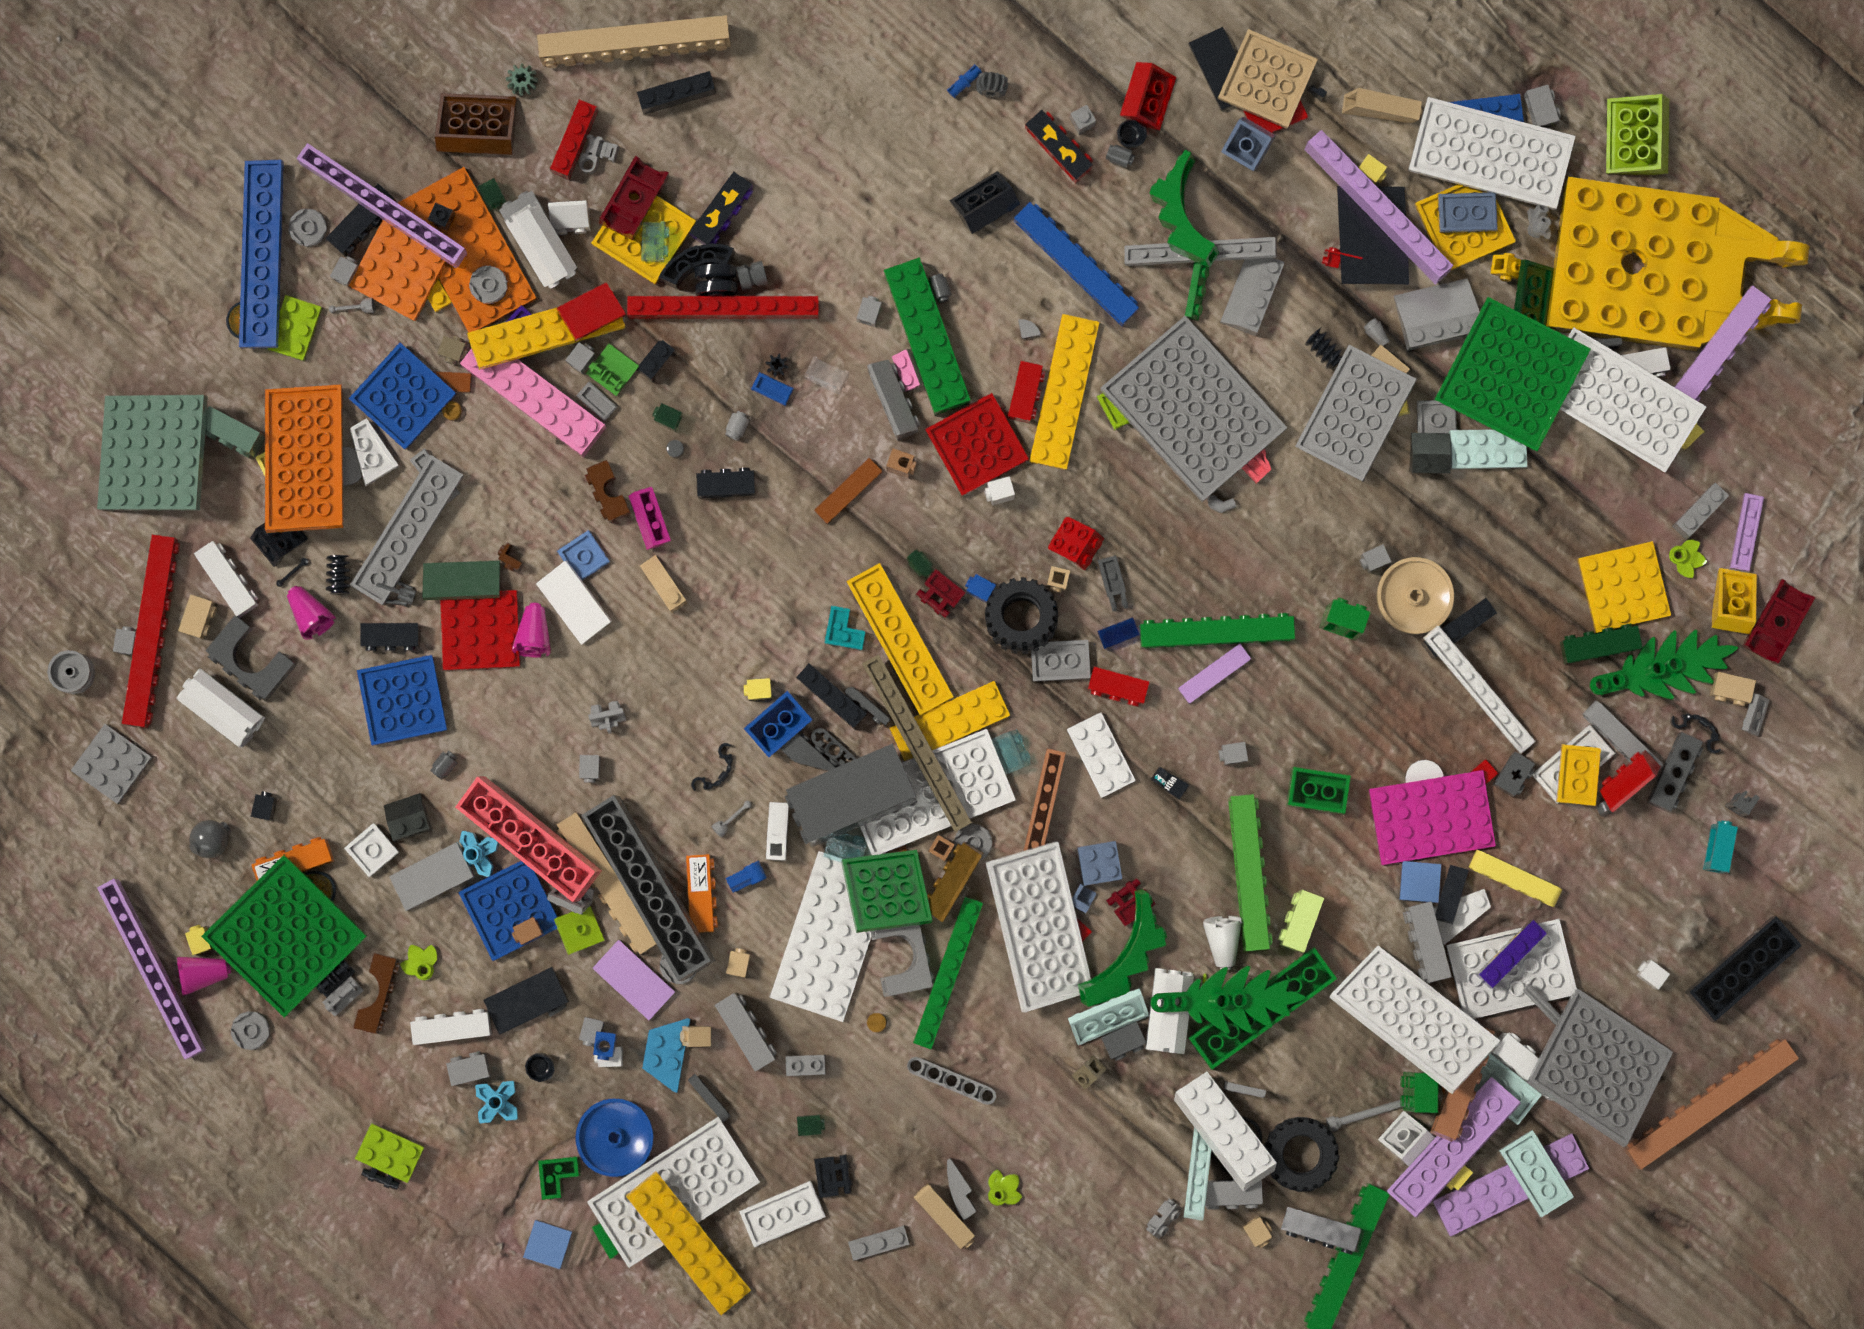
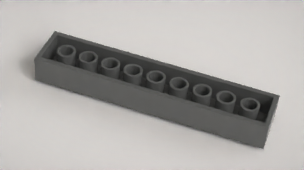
M613 795L584 813L582 817L677 980L684 981L715 962L716 960L620 796Z

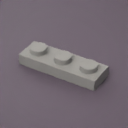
M903 1225L848 1241L854 1261L909 1245V1241Z

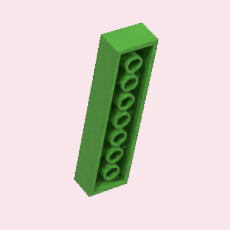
M1254 794L1231 796L1228 798L1239 914L1242 922L1243 952L1270 949L1269 945H1272V934H1268L1267 926H1270V915L1266 914L1265 909L1268 906V895H1264L1263 889L1267 884L1266 876H1262L1261 869L1265 867L1264 857L1260 856V849L1263 848L1262 837H1258V830L1261 829L1260 818H1256V811L1259 810L1258 798H1254Z

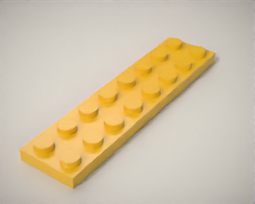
M557 307L467 333L479 370L575 343V340L557 312ZM623 318L576 342L624 329Z
M1062 314L1029 462L1067 470L1099 327L1098 321Z
M879 563L846 581L919 715L954 698L881 564Z
M656 1171L626 1195V1198L720 1315L724 1314L751 1291Z

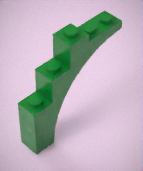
M1184 150L1182 155L1177 158L1172 171L1168 172L1166 180L1159 178L1151 186L1149 194L1153 202L1165 207L1161 209L1158 219L1163 227L1174 231L1169 235L1167 242L1171 251L1210 268L1219 251L1216 245L1198 233L1188 220L1184 202L1185 186L1195 159L1191 152Z
M1143 889L1135 891V921L1131 935L1122 952L1102 973L1078 984L1081 1003L1087 1007L1107 1002L1130 992L1131 981L1127 976L1148 970L1149 957L1146 951L1166 946V931L1160 925L1155 924L1156 916L1151 908L1153 904L1152 897Z

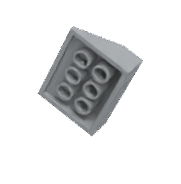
M1468 278L1393 296L1407 351L1467 337L1480 312Z

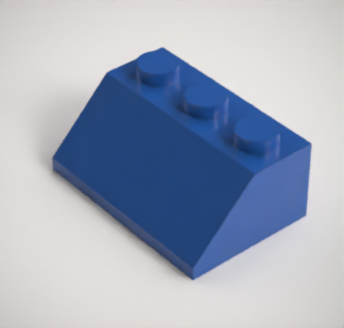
M786 691L749 723L744 730L762 751L770 757L810 723L812 719L792 695Z

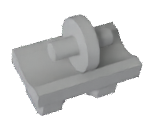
M1537 205L1535 209L1529 208L1527 212L1529 219L1527 230L1530 236L1539 238L1541 235L1546 239L1550 238L1551 220L1548 218L1549 208Z
M618 701L608 703L609 710L602 712L601 705L591 706V714L588 715L591 726H599V730L607 729L608 734L612 733V727H617L618 722L626 721L623 708L620 707Z

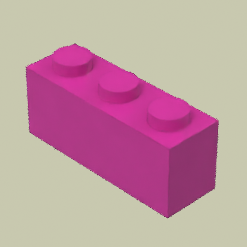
M648 487L629 495L628 497L646 549L656 548L670 542L671 540L653 488Z

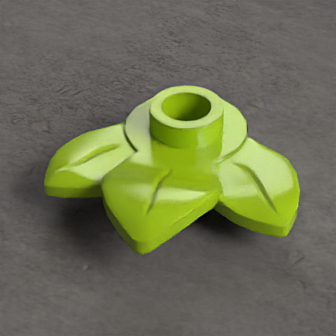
M1687 540L1681 546L1673 547L1669 552L1670 561L1676 564L1677 571L1684 577L1693 578V568L1701 567L1707 563L1704 556L1697 551L1700 546L1699 541ZM1676 552L1681 553L1680 559L1675 557Z
M410 945L408 960L400 963L402 970L408 975H416L420 980L430 979L434 973L433 965L437 961L435 947L430 945L423 950L418 946ZM423 967L428 969L426 974L421 973Z
M998 1169L990 1175L988 1180L990 1187L988 1200L991 1204L995 1206H1000L1004 1203L1014 1205L1020 1201L1022 1195L1016 1191L1019 1185L1018 1175L1010 1174L1003 1177ZM996 1192L1001 1194L1000 1199L995 1197Z

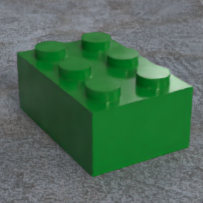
M1292 767L1286 806L1344 815L1346 813L1351 776Z
M1403 1072V1076L1400 1077V1086L1403 1087V1095L1400 1096V1106L1403 1107V1111L1438 1113V1083L1425 1072Z

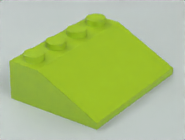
M1663 94L1607 99L1606 174H1668L1669 98Z

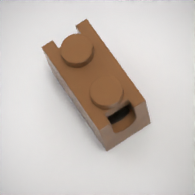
M892 448L886 469L890 473L909 478L910 474L914 475L917 462L914 455Z

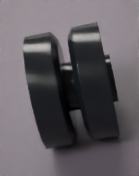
M707 264L694 268L695 279L701 281L695 285L696 296H734L737 294V283L731 281L736 277V266L731 264Z

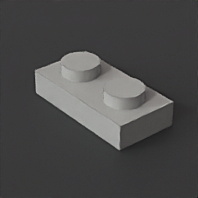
M1753 693L1746 718L1743 721V731L1751 735H1759L1769 699Z

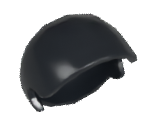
M1137 120L1124 121L1116 131L1118 142L1125 148H1137L1147 138L1146 127L1142 126Z
M535 1053L526 1061V1074L534 1081L543 1082L548 1079L550 1080L555 1071L554 1061L546 1053Z

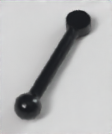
M302 558L301 563L283 579L277 580L276 585L282 587L284 582L302 566L308 565V559Z

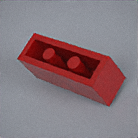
M1020 361L1008 419L1029 424L1031 419H1035L1037 408H1034L1035 400L1039 401L1041 390L1038 389L1039 382L1043 383L1046 372L1042 371L1043 365Z
M1093 667L1087 690L1091 691L1090 694L1102 697L1103 694L1110 696L1109 700L1120 702L1122 699L1128 701V705L1139 707V704H1144L1150 681Z

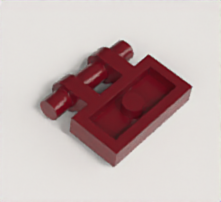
M937 569L934 570L924 583L929 590L925 593L919 589L916 593L922 603H927L934 609L937 615L940 614L944 618L950 613L945 609V606L949 604L954 608L966 594V592ZM934 593L943 599L940 604L931 598Z
M1137 878L1125 883V887L1118 892L1114 891L1111 897L1106 900L1109 906H1112L1114 903L1119 905V908L1114 913L1124 927L1135 920V888L1141 884ZM1131 892L1134 897L1124 903L1121 898ZM1153 900V904L1151 905V908H1152L1154 905H1156V903L1154 902V900Z

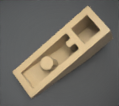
M656 555L640 565L671 613L687 603Z

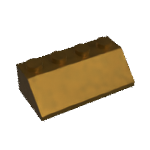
M963 842L962 845L957 844L953 851V854H955L952 862L950 860L947 861L943 868L945 871L944 876L937 878L933 885L936 888L934 893L927 895L931 915L941 922L947 917L984 854L966 842Z

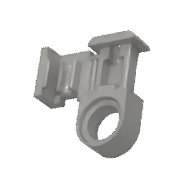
M590 134L586 136L589 139L585 153L581 154L579 167L585 174L595 173L599 161L603 157L609 158L608 160L612 163L616 162L620 148L617 144L605 142L602 137H594ZM587 160L593 161V167L589 170L584 169V163Z

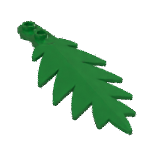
M1674 630L1665 639L1656 656L1655 637H1652L1641 649L1634 663L1633 656L1629 655L1623 664L1622 670L1595 676L1591 679L1589 686L1596 695L1628 688L1632 693L1640 697L1645 695L1642 691L1643 689L1659 697L1672 700L1674 696L1664 683L1680 691L1694 694L1696 693L1695 689L1684 676L1695 681L1712 684L1714 681L1704 668L1727 669V665L1722 658L1735 652L1738 647L1733 645L1717 646L1718 636L1714 635L1697 649L1698 631L1693 630L1676 652L1677 631ZM1613 679L1617 680V685L1614 683ZM1596 683L1600 684V689L1597 688Z
M1245 966L1223 985L1228 970L1227 967H1223L1209 977L1200 988L1201 980L1196 979L1190 985L1187 992L1157 993L1151 998L1150 1004L1152 1009L1159 1013L1188 1011L1189 1015L1197 1023H1202L1201 1014L1213 1026L1229 1034L1230 1031L1223 1016L1224 1014L1239 1028L1252 1033L1245 1012L1254 1020L1271 1028L1272 1023L1266 1008L1277 1014L1289 1016L1290 1013L1287 1005L1305 999V996L1286 991L1289 983L1288 980L1277 982L1266 988L1271 973L1270 970L1262 972L1245 986L1250 966ZM1177 998L1179 999L1178 1005L1175 1004ZM1159 999L1161 1000L1160 1006L1157 1005Z

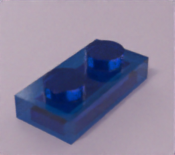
M1133 617L1097 631L1104 649L1140 636Z

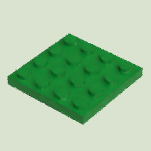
M917 850L842 859L841 864L856 933L932 923V915Z

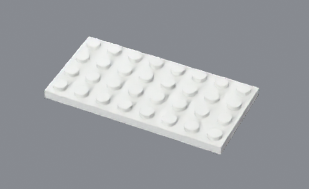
M1428 97L1408 171L1556 210L1575 136Z
M1573 328L1568 337L1591 348L1560 410L1661 471L1666 472L1706 406L1576 328Z
M987 729L932 750L970 819L1016 801ZM914 758L901 764L915 793L917 802L860 826L871 855L886 853L951 827Z
M1052 842L986 862L1021 1012L1025 1013L1079 996L1078 984L1090 980L1091 977L1059 843Z
M818 851L770 998L843 1022L871 940V932L856 933L841 864L842 859Z
M1377 946L1330 995L1334 1002L1451 1094L1459 1088L1500 1043L1498 1038L1380 946Z
M717 1117L596 1195L587 1203L622 1259L630 1268L664 1245L626 1198L629 1192L655 1171L661 1176L697 1223L754 1187L760 1181L720 1118Z

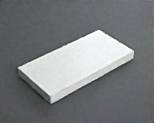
M567 560L536 583L581 645L612 622Z
M1588 725L1566 744L1601 748L1599 767L1615 754L1591 725ZM1561 749L1532 774L1556 804L1559 803L1556 802Z
M811 1181L739 1211L754 1247L826 1217Z

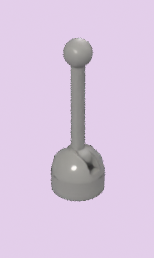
M365 298L361 301L360 305L341 307L332 305L329 307V312L334 313L339 310L361 308L365 313H374L375 302L372 298Z
M745 801L744 806L727 821H718L711 828L722 838L728 831L727 825L746 808H750L751 802Z

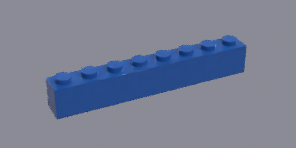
M1029 202L1014 217L1013 222L1120 326H1123L1138 311V302L1132 296L1127 297L1123 293L1125 291L1123 287L1118 283L1114 284L1110 280L1111 276L1105 270L1101 271L1096 266L1097 262L1089 256L1087 258L1083 254L1084 250L1077 243L1073 244L1069 240L1070 236L1064 230L1060 232L1055 227L1057 225L1055 221L1050 217L1046 218L1042 214L1043 210L1037 204L1033 205Z

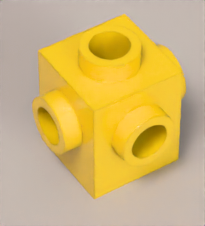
M1512 253L1493 255L1490 274L1498 276L1501 281L1511 282V279H1518L1521 259L1516 258L1515 254Z

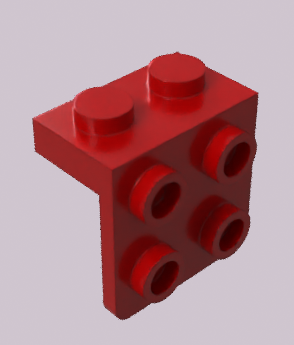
M1066 517L1048 545V549L1072 561L1076 566L1085 571L1091 564L1097 550L1102 546L1105 538L1096 530L1070 517Z

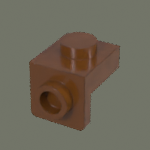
M507 542L506 545L500 547L497 554L499 555L498 559L505 563L504 567L512 572L515 569L521 571L524 565L508 556L512 545Z

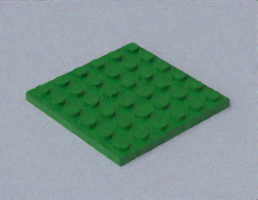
M1487 297L1434 400L1538 451L1591 348Z
M284 854L201 937L285 1018L367 935Z

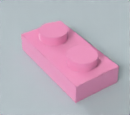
M906 349L892 356L905 392L923 385L911 349Z

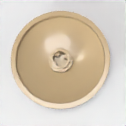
M1411 557L1394 563L1382 575L1377 587V604L1383 618L1396 630L1407 634H1423L1430 632L1437 625L1440 626L1447 619L1453 607L1454 589L1448 574L1438 564L1425 558Z

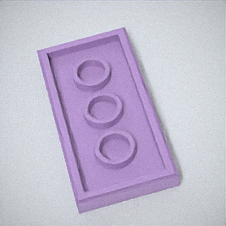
M620 940L593 967L604 980L648 1020L675 993L669 985Z

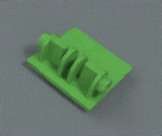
M608 344L596 361L590 364V369L586 374L617 396L639 365Z

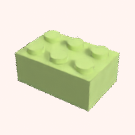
M1304 890L1294 893L1291 904L1294 906L1292 911L1287 912L1284 920L1287 925L1285 929H1281L1278 936L1280 946L1299 953L1305 952L1324 900L1323 897Z

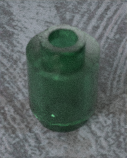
M918 549L914 550L906 558L908 565L919 577H927L933 571L932 567L934 564Z

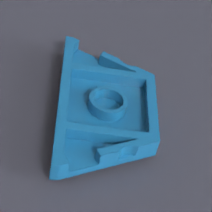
M688 1018L649 1030L642 1069L676 1093H678L686 1046H682L680 1033L682 1026L690 1025V1019Z

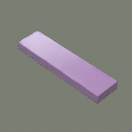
M1744 494L1730 568L1750 571L1764 500L1762 496Z
M1239 644L1180 686L1178 690L1188 704H1190L1251 660L1242 645Z

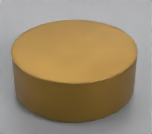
M450 401L443 408L442 414L447 420L455 421L460 418L462 409L457 402Z
M873 1013L867 1019V1026L872 1032H881L886 1027V1019L880 1013Z

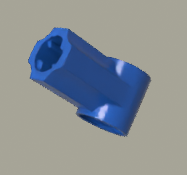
M756 861L744 867L743 870L727 877L726 880L732 893L748 885H754L763 881L767 876L760 861Z

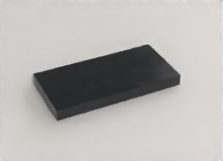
M1221 27L1189 42L1188 45L1220 110L1223 111L1233 106L1219 100L1218 96L1236 58V53L1224 28Z
M554 967L548 968L483 1000L499 1035L569 1002Z

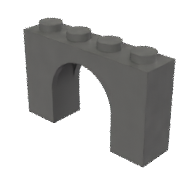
M234 615L205 651L209 653L208 658L215 664L220 662L224 666L222 670L228 675L232 676L234 674L239 678L237 682L244 688L249 686L254 690L252 694L256 698L268 700L296 667V664L283 653L278 652L262 671L257 673L244 672L237 663L236 652L242 641L252 631V628Z

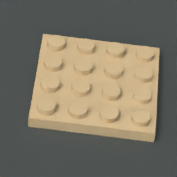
M1248 29L1218 99L1287 129L1318 59Z

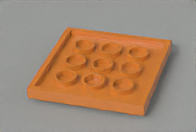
M382 220L349 287L416 321L446 261Z

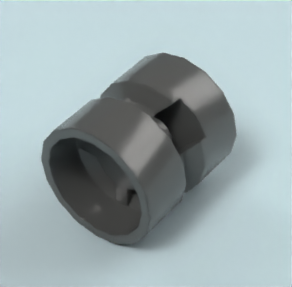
M762 260L751 263L750 267L747 265L736 267L742 291L752 289L753 285L760 287L768 284Z

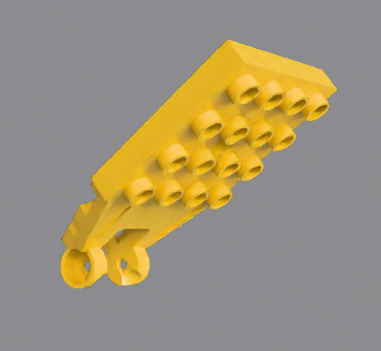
M1568 177L1564 183L1546 326L1557 332L1571 333L1572 329L1576 328L1587 336L1607 339L1621 338L1622 341L1697 351L1701 346L1710 341L1741 300L1747 262L1758 260L1778 263V266H1782V268L1792 267L1793 265L1808 264L1810 246L1795 241H1779L1771 233L1720 203V198ZM1632 252L1639 256L1642 264H1644V267L1633 275L1627 273L1621 264L1624 257L1632 254ZM1777 299L1771 300L1769 302L1771 304L1770 308L1765 314L1761 312L1757 318L1759 322L1753 330L1763 329L1778 323H1800L1802 304L1798 302L1784 304Z

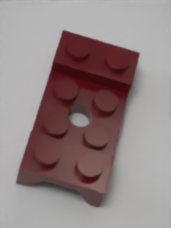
M635 156L600 216L599 224L634 240L657 195L661 193L669 178V172L657 171L645 165L639 157ZM637 193L640 198L633 201L629 198V195Z
M1784 579L1778 580L1770 595V599L1742 647L1774 665L1779 664L1816 597L1797 590ZM1777 616H1781L1784 619L1782 627L1775 624Z

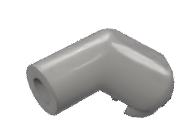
M1211 495L1207 499L1208 506L1218 513L1236 507L1233 498L1223 502L1217 496Z

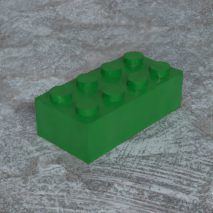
M1338 597L1326 606L1319 629L1355 641L1364 633L1371 612L1367 611V607L1356 604V606L1348 604V600Z

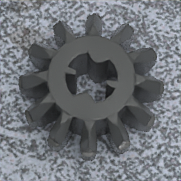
M980 73L976 82V91L986 97H1003L1008 89V78L999 73Z

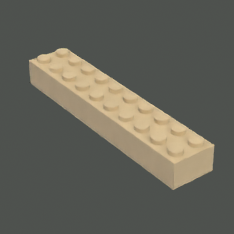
M727 15L537 35L539 58L542 65L546 66V68H555L559 64L574 66L578 62L593 64L598 60L612 62L618 58L631 60L637 56H640V58H650L652 55L657 54L664 57L676 52L684 55L688 54L689 51L696 50L698 53H704L708 49L715 48L717 51H723L727 47H731Z

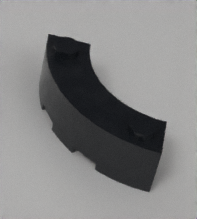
M714 243L690 247L683 250L675 258H672L663 268L658 278L661 283L678 289L683 280L695 272L694 268L697 266L731 264L735 250L733 247Z

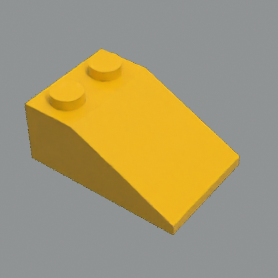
M1723 568L1718 569L1712 608V628L1750 634L1756 623L1757 574Z

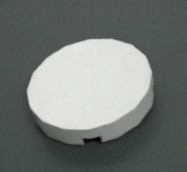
M1420 760L1411 764L1406 771L1405 783L1444 776L1436 763Z

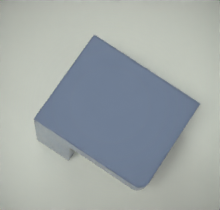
M1080 884L1072 897L1073 906L1086 914L1096 893Z

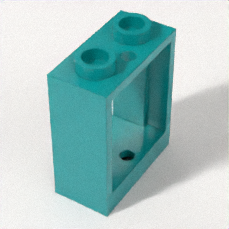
M1721 820L1711 825L1703 870L1721 874L1730 872L1738 827L1732 826L1733 822Z

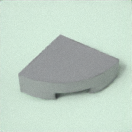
M1024 319L1018 320L1022 339L1041 336L1038 327L1034 323Z

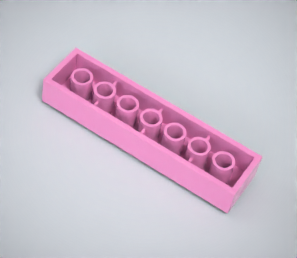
M471 349L460 363L464 369L583 458L606 429L605 424L518 359L479 370Z

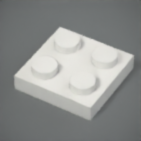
M375 823L370 825L344 848L368 877L374 875L399 853Z

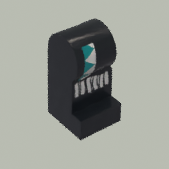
M1158 767L1151 778V781L1177 800H1180L1189 786L1161 767Z

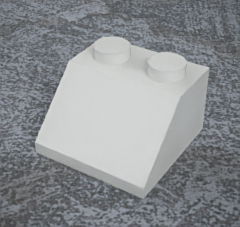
M587 201L548 203L550 223L557 235H567V232L585 234L586 231H591L590 208Z
M1403 1111L1378 1140L1409 1167L1435 1137Z

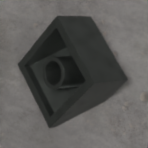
M1411 433L1409 471L1412 473L1450 474V434Z
M421 793L384 805L387 825L394 842L432 830Z

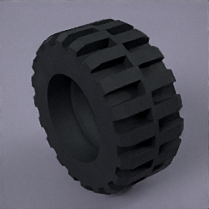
M1021 577L1020 581H1016L1013 578L1007 584L1005 582L999 584L1000 588H995L991 592L992 596L988 597L987 607L985 608L987 631L993 637V641L996 644H1000L1001 648L1005 651L1010 649L1011 653L1017 654V651L1028 654L1030 650L1036 652L1040 646L1045 647L1048 644V640L1052 639L1055 635V629L1058 626V606L1052 592H1048L1044 584L1039 585L1037 580L1027 581L1025 577ZM1016 601H1028L1038 608L1040 619L1038 624L1032 629L1016 631L1006 625L1003 617L1005 609Z
M1308 1117L1289 1118L1276 1125L1275 1129L1269 1133L1267 1142L1264 1145L1277 1163L1275 1171L1271 1173L1272 1178L1283 1187L1297 1192H1309L1324 1186V1183L1329 1182L1333 1173L1336 1172L1338 1168L1337 1163L1340 1155H1338L1339 1146L1336 1143L1334 1134L1319 1121ZM1296 1136H1307L1313 1139L1319 1148V1161L1308 1172H1295L1284 1161L1283 1151L1285 1145Z

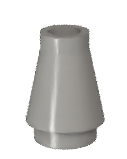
M1376 318L1364 326L1365 333L1379 346H1384L1389 342L1381 322L1377 321Z

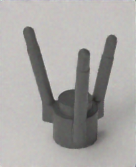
M399 580L397 584L403 588L398 590L385 584L376 583L378 587L397 593L398 599H401H387L385 604H397L405 607L407 604L412 605L416 595V590H413L412 586Z

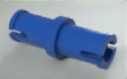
M974 64L947 89L948 93L955 99L966 87L969 88L971 86L970 84L982 71Z

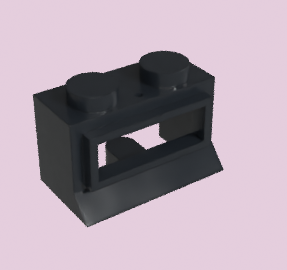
M663 340L658 341L639 364L637 371L653 383L655 381L654 376L660 368L664 367V363L671 355H676L675 349Z

